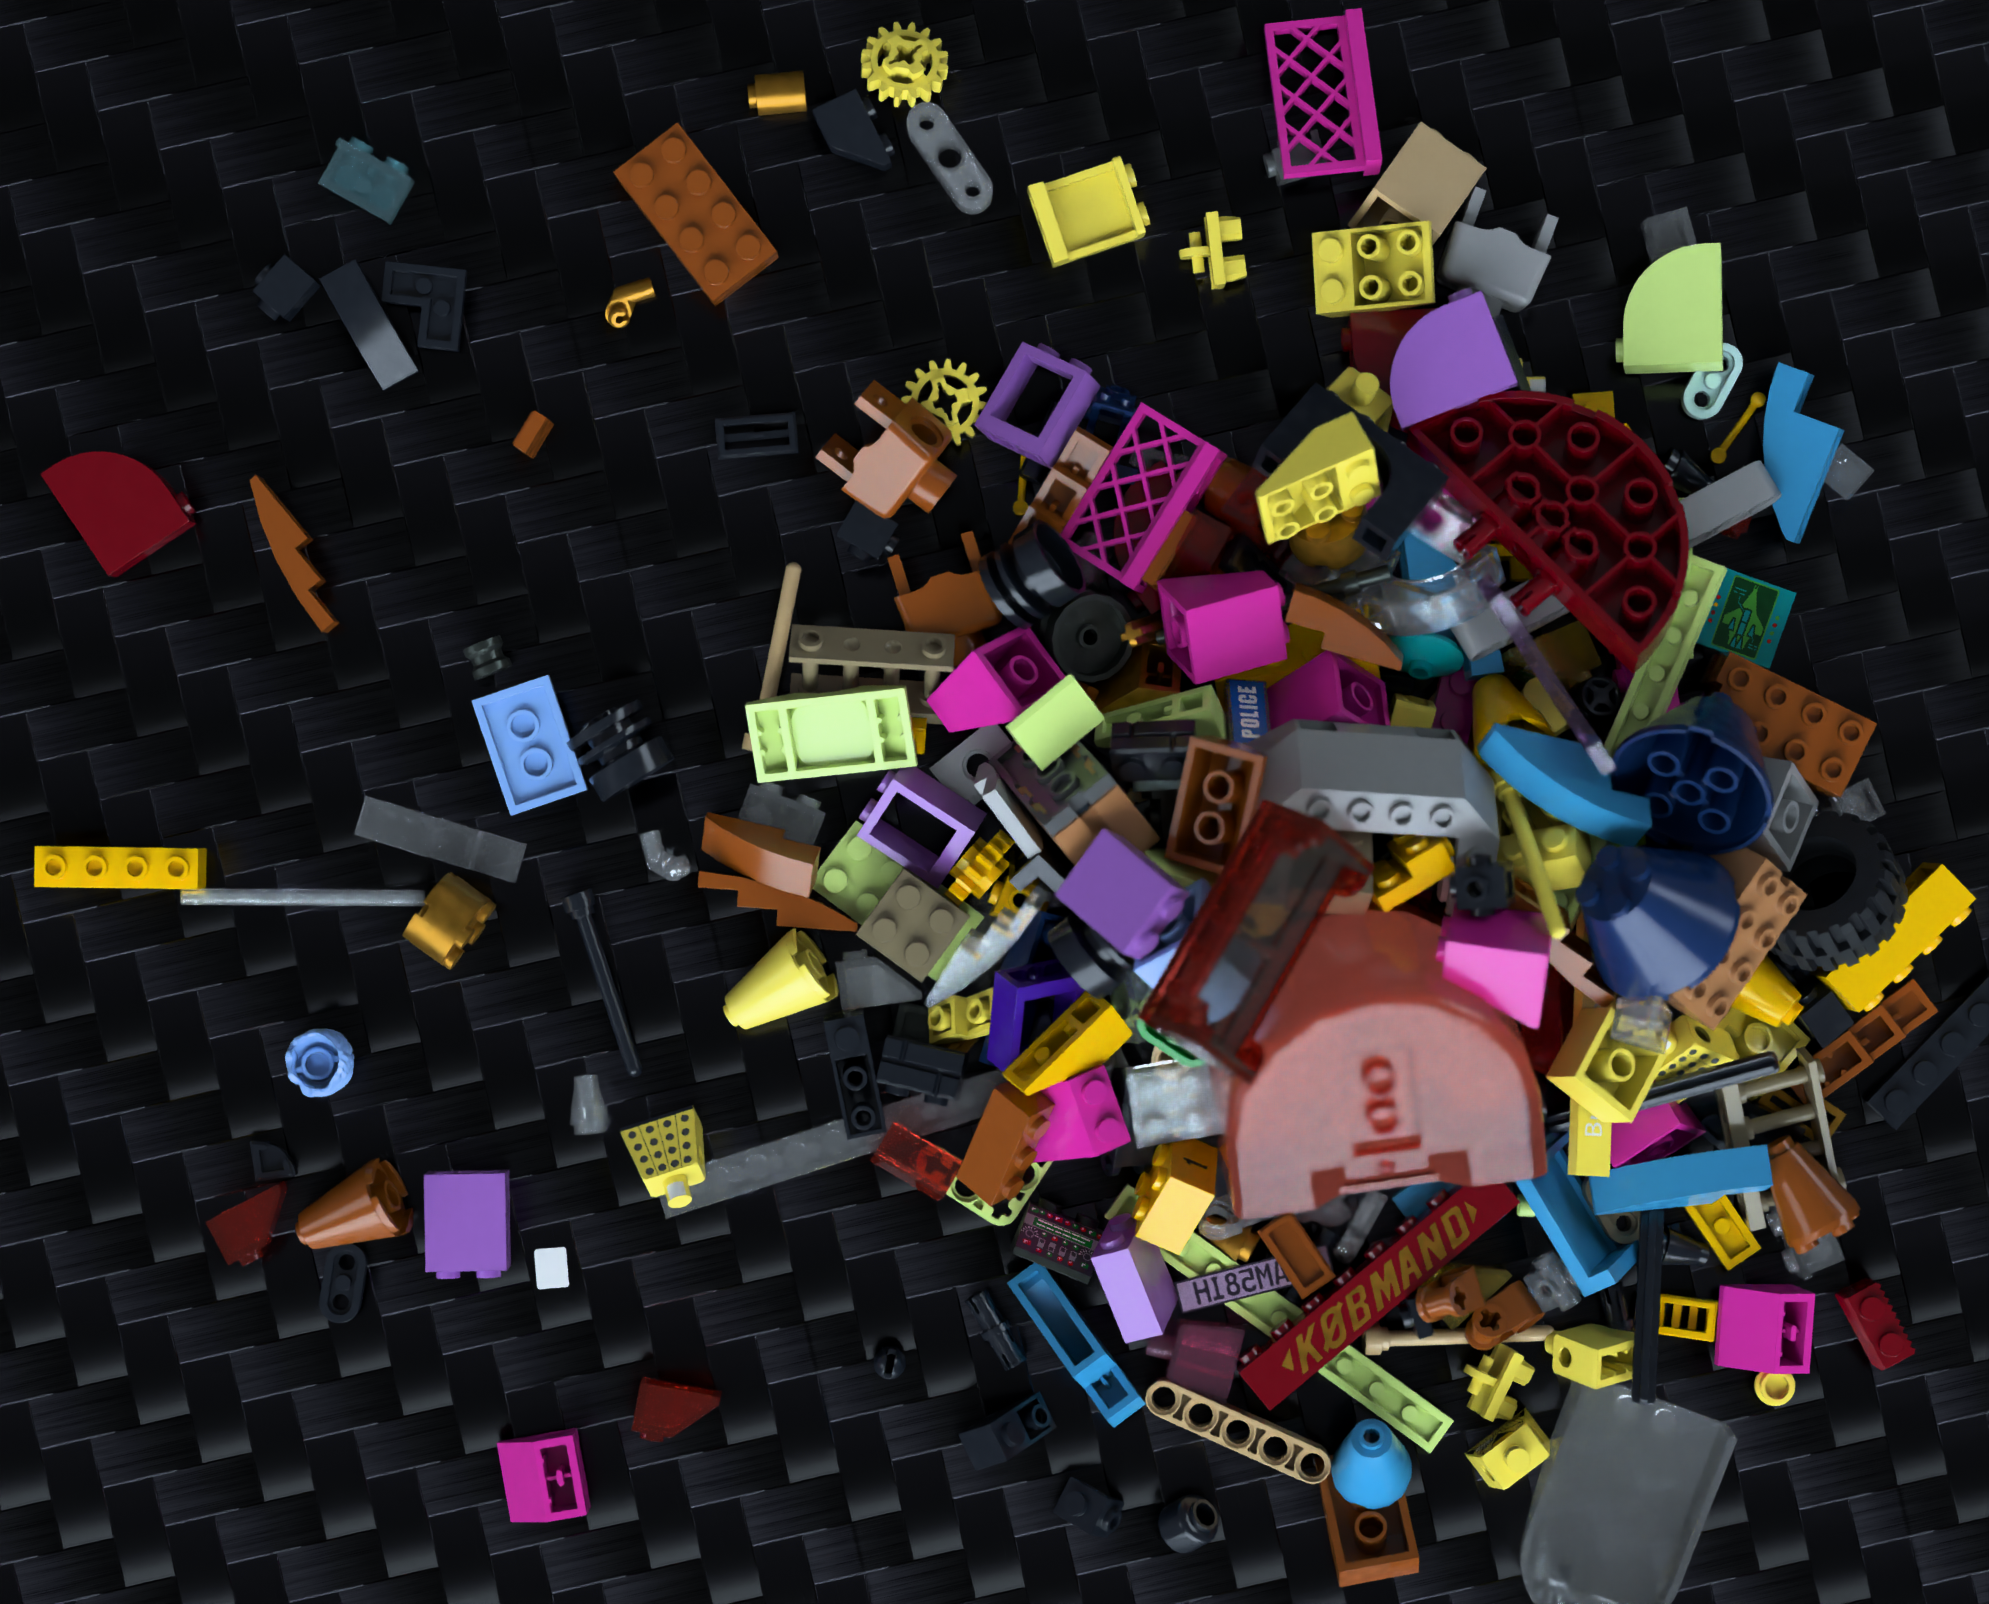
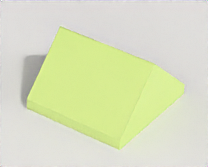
M1069 674L1006 727L1020 748L1043 771L1101 723L1105 717L1074 677Z

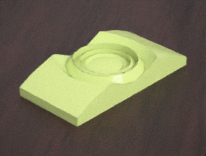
M867 685L826 693H792L745 704L758 783L916 767L918 765L906 685Z

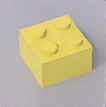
M1612 1007L1582 1008L1546 1078L1600 1121L1632 1123L1668 1052Z

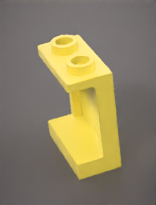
M1121 156L1112 158V161L1045 184L1044 181L1028 186L1027 193L1053 268L1145 236L1146 230L1144 226L1150 225L1149 216L1144 202L1136 203L1132 188L1137 186L1135 174L1130 163L1123 165Z

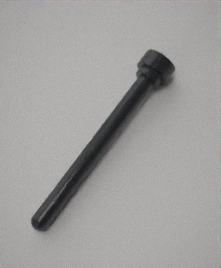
M592 888L561 898L565 913H570L572 920H577L626 1071L630 1076L637 1077L642 1073V1065L592 917V913H595L593 905L596 904Z

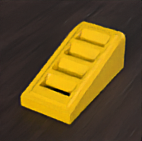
M1661 1293L1659 1334L1715 1342L1719 1301ZM1666 1303L1674 1304L1671 1327L1664 1326ZM1683 1305L1690 1306L1687 1329L1680 1328ZM1699 1308L1707 1309L1704 1331L1697 1330Z

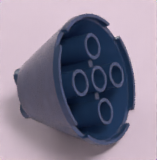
M1713 692L1709 696H1698L1686 700L1627 737L1618 746L1611 759L1610 777L1612 790L1649 798L1652 826L1644 835L1665 846L1670 841L1692 847L1691 851L1706 855L1724 854L1739 850L1754 842L1766 829L1774 803L1770 780L1756 735L1757 728L1747 713L1734 704L1731 697L1723 692Z
M1613 845L1600 849L1596 855V860L1587 869L1581 884L1578 886L1575 898L1581 904L1594 966L1602 981L1611 990L1625 999L1641 1003H1655L1669 1000V994L1677 992L1686 986L1693 989L1706 979L1727 954L1739 924L1740 903L1736 901L1734 889L1736 883L1728 870L1714 858L1696 851L1635 846L1615 847Z

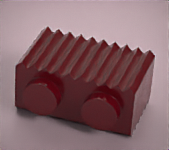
M1865 1277L1840 1290L1835 1296L1871 1364L1882 1371L1913 1355L1916 1348L1911 1346L1912 1341L1907 1339L1908 1334L1903 1332L1904 1327L1899 1324L1900 1319L1896 1318L1897 1313L1892 1311L1893 1306L1888 1303L1889 1298L1884 1296L1885 1291L1880 1289L1881 1284Z

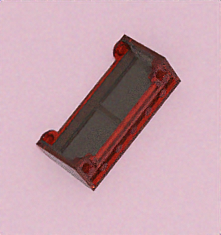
M1262 799L1137 1017L1218 1071L1251 1085L1264 1062L1265 1055L1263 1047L1253 1038L1335 895L1342 898L1356 895L1365 886L1375 866L1323 820Z

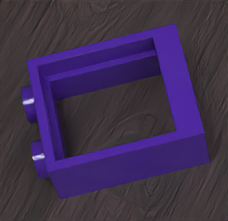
M1058 958L995 971L987 1060L1002 1072L1031 1045L1020 1046L1025 1001L1055 995L1053 1023L1085 991L1068 973Z

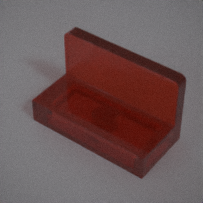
M895 1121L891 1124L882 1142L870 1159L872 1163L937 1201H940L945 1196L963 1162Z

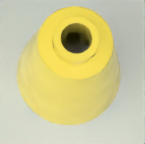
M796 928L787 932L725 995L726 1005L723 1006V1011L733 1026L737 1027L740 1025L743 1029L747 1030L833 1000L839 993L837 980L834 973L826 976L822 964L826 963L827 960L815 942L804 931L800 930L796 933Z

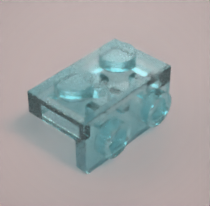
M352 137L349 143L338 138L335 143L338 148L318 183L383 221L392 224L415 183L406 175L409 168L391 157H387L385 162L370 155L373 148L355 137Z

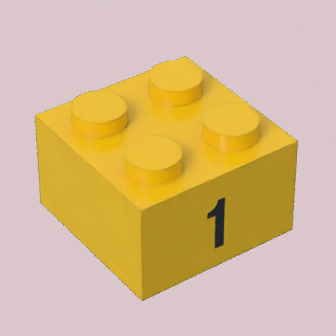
M1175 1130L1166 1144L1163 1142L1159 1143L1152 1158V1169L1149 1174L1146 1172L1141 1174L1135 1187L1134 1194L1139 1196L1132 1213V1218L1136 1219L1135 1237L1180 1255L1215 1196L1218 1148Z

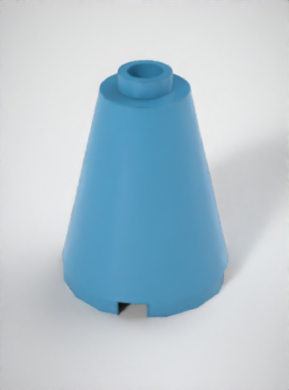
M1366 1419L1359 1422L1336 1448L1331 1462V1474L1335 1488L1345 1500L1352 1504L1356 1503L1365 1506L1367 1509H1378L1390 1506L1403 1496L1411 1479L1412 1463L1405 1446L1385 1423L1377 1419Z

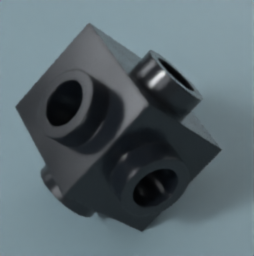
M1492 855L1467 856V863L1455 867V874L1450 875L1449 888L1451 898L1457 899V910L1470 909V916L1496 914L1495 908H1508L1516 903L1513 861L1492 862Z

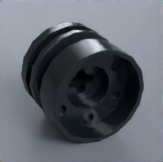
M1041 520L1032 523L1014 535L1012 545L1005 542L996 547L995 552L991 551L979 559L978 568L980 576L989 596L1010 622L1025 630L1037 623L1039 618L1042 619L1049 615L1052 605L1061 607L1083 593L1086 588L1083 570L1072 549L1057 530Z
M639 699L628 704L614 706L584 724L575 737L567 742L571 752L587 744L592 749L577 760L580 766L597 760L600 762L602 767L589 778V781L602 802L625 791L675 759L662 736L653 737L646 741H643L640 737V734L652 724L650 717L632 724L630 718L644 709Z
M1074 915L1067 916L1048 932L1050 945L1061 964L1085 991L1099 1000L1106 997L1124 982L1119 965L1125 970L1135 973V958L1122 954L1089 924Z

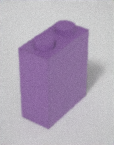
M1103 828L1055 893V896L1122 954L1142 960L1145 955L1149 954L1157 946L1159 935L1167 924L1181 913L1184 901L1190 892L1125 837Z
M509 1170L428 1171L425 1173V1272H436L437 1279L460 1278V1271H476L477 1278L501 1277V1271H507L511 1267Z
M1129 1213L1115 1216L1108 1222L1091 1256L1092 1263L1125 1344L1162 1335L1178 1301L1175 1286L1159 1246L1135 1237L1136 1219L1132 1218Z

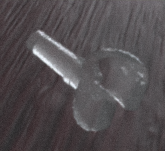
M1155 448L1142 450L1146 470L1151 467L1153 460L1158 462L1162 460L1163 463H1167L1166 455L1163 451H1158ZM1134 452L1130 457L1129 463L1139 468L1136 452ZM1172 454L1174 464L1189 460L1188 456Z

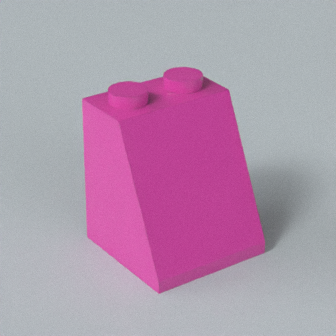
M1263 570L1168 578L1157 581L1167 654L1196 685L1287 659L1286 643L1290 642V634L1286 622L1282 619L1281 607L1285 606L1284 591L1280 583L1272 580Z
M1018 627L973 650L926 701L949 733L1012 722L1066 676L1030 627L1026 630Z
M1324 651L1264 690L1268 732L1291 719L1391 726L1385 682L1344 655L1332 651Z
M1454 902L1452 916L1443 917L1441 936H1439L1436 961L1444 962L1442 978L1531 1028H1539L1552 936L1548 931L1543 913L1495 908L1496 914L1470 916V909L1457 910V902Z
M1097 1065L1040 1090L1055 1105L1048 1119L1050 1126L1047 1132L1039 1139L1036 1146L1037 1156L1033 1163L1096 1157L1131 1141L1105 1065Z
M1676 1101L1644 1109L1638 1111L1632 1123L1612 1122L1610 1162L1614 1168L1665 1159L1705 1133L1706 1130L1686 1102L1679 1105Z

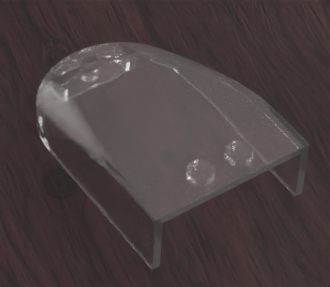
M1572 1381L1550 1440V1456L1542 1464L1520 1546L1522 1578L1534 1604H1671L1680 1588L1737 1442V1438L1729 1425L1658 1398L1651 1405L1632 1403L1631 1388L1617 1383L1600 1389H1593Z

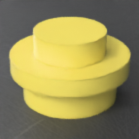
M1759 1372L1754 1381V1389L1758 1398L1764 1403L1771 1406H1780L1792 1398L1795 1392V1380L1792 1374Z

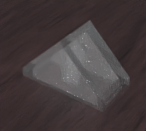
M1662 997L1618 998L1610 1038L1652 1052L1665 1054L1672 1013Z

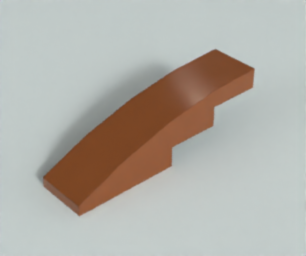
M1078 426L1008 543L1012 545L1014 535L1038 520L1047 522L1061 535L1113 447Z
M255 475L250 479V484L260 522L275 559L297 599L321 632L328 633L339 624V621L315 593L327 581L301 551L313 539L264 479Z
M699 871V888L738 890L737 907L776 909V926L858 931L859 923L813 898L785 892L745 876Z
M1514 875L1516 903L1509 906V909L1542 913L1534 888ZM1558 905L1566 933L1559 939L1552 937L1549 962L1582 993L1601 1007H1608L1615 999V992L1598 975L1593 965L1589 943L1571 932L1569 913Z
M1914 978L1862 1015L1851 1027L1824 1049L1821 1047L1811 1055L1814 1059H1820L1825 1072V1082L1820 1083L1823 1099L1871 1065L1876 1058L1938 1012V1009ZM1803 1083L1791 1086L1803 1104H1807Z

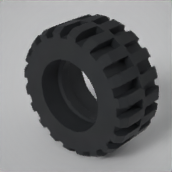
M1822 811L1821 816H1813L1791 871L1780 870L1783 873L1782 876L1791 880L1801 890L1818 877L1833 872H1851L1855 874V878L1848 891L1831 905L1816 910H1798L1777 938L1775 945L1770 951L1773 954L1779 955L1783 962L1791 966L1799 964L1803 970L1816 971L1817 966H1821L1824 971L1838 970V965L1846 963L1850 967L1860 963L1858 958L1867 953L1869 956H1872L1880 950L1878 945L1883 940L1887 942L1896 932L1893 926L1894 923L1900 924L1906 910L1902 904H1906L1908 900V888L1905 885L1906 877L1902 867L1883 834H1880L1873 824L1866 820H1860L1857 815L1843 813L1839 817L1837 811Z

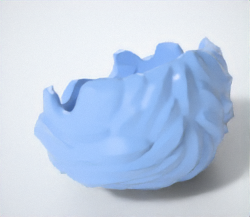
M311 1029L295 1037L285 1054L288 1078L291 1082L299 1084L302 1093L307 1097L331 1095L345 1087L352 1078L354 1068L352 1046L338 1031L332 1029Z

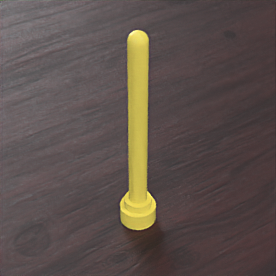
M1493 770L1490 772V776L1494 780L1495 796L1505 803L1548 931L1553 938H1562L1566 933V928L1520 798L1521 793Z

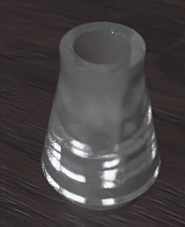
M598 1075L574 1077L569 1124L574 1125V1134L588 1135L607 1132L606 1122L610 1120L598 1084Z

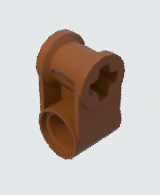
M1473 1265L1458 1267L1440 1274L1439 1278L1420 1287L1416 1294L1417 1311L1421 1319L1426 1323L1437 1322L1447 1315L1455 1317L1466 1316L1468 1313L1486 1305Z
M1518 1280L1486 1301L1484 1307L1473 1312L1471 1319L1467 1322L1464 1329L1465 1338L1473 1348L1486 1351L1514 1334H1519L1530 1328L1545 1315V1312L1522 1280Z

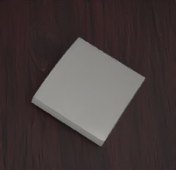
M986 762L979 765L974 786L1028 859L1042 852L1043 838L1039 828L996 770Z

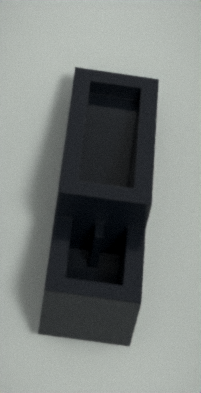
M353 260L320 278L334 307L383 391L419 372L359 262Z

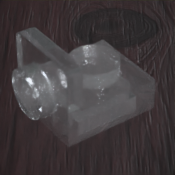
M1869 778L1845 788L1841 797H1827L1820 800L1815 811L1816 816H1821L1822 811H1837L1839 817L1843 813L1857 815L1860 820L1869 822L1886 814Z

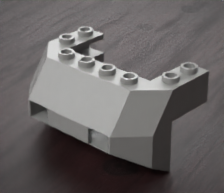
M1291 719L1245 744L1268 756L1242 877L1235 880L1243 902L1285 903L1296 827L1443 836L1448 838L1456 853L1450 857L1455 867L1467 863L1466 857L1472 855H1492V862L1497 860L1500 837L1494 780L1476 758L1474 752L1454 730ZM1451 874L1438 881L1436 895L1439 901L1446 902V914L1452 915L1454 902H1457V899H1452L1450 895L1449 881Z

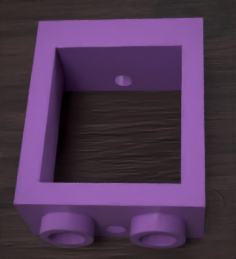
M1022 341L974 425L989 440L1052 469L1101 386L1090 375L1092 369L1083 362L1071 358L1068 363L1059 359L1060 354L1047 345L1039 343L1036 348ZM1039 365L1071 380L1041 434L1039 437H1036L1005 421Z
M917 767L900 768L897 773L890 769L877 788L878 791L883 793L879 801L871 798L859 816V819L865 823L857 836L938 889L987 813ZM897 792L957 830L940 856L929 851L881 819L882 814Z

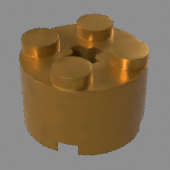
M1366 504L1352 507L1336 514L1329 521L1318 522L1288 538L1295 557L1306 566L1315 568V565L1328 566V570L1340 569L1355 562L1366 549L1352 538L1362 517L1367 512Z
M452 872L450 874L447 873L437 883L423 901L425 905L419 914H414L403 933V937L408 939L409 942L449 970L456 965L463 955L464 950L462 948L467 942L472 945L480 936L486 926L483 923L489 918L496 907V904L491 899Z

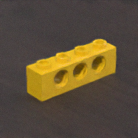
M35 846L34 887L206 888L207 848Z

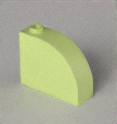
M1721 243L1693 244L1673 250L1653 262L1638 278L1625 306L1623 338H1616V363H1624L1625 374L1723 371Z

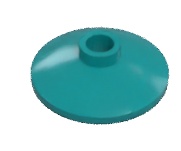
M1409 630L1393 634L1389 637L1404 654L1400 671L1409 673L1410 676L1416 679L1449 676L1460 670L1463 665L1464 653L1460 646L1440 634Z

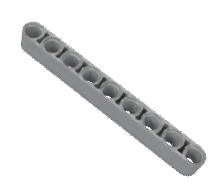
M1761 460L1752 462L1679 501L1680 504L1682 503L1685 511L1689 534V549L1764 510L1782 496ZM1528 580L1463 614L1451 623L1450 628L1470 662H1474L1570 611L1555 596L1550 595L1529 616H1522L1519 613L1522 606L1516 610L1512 606L1509 597L1530 581Z

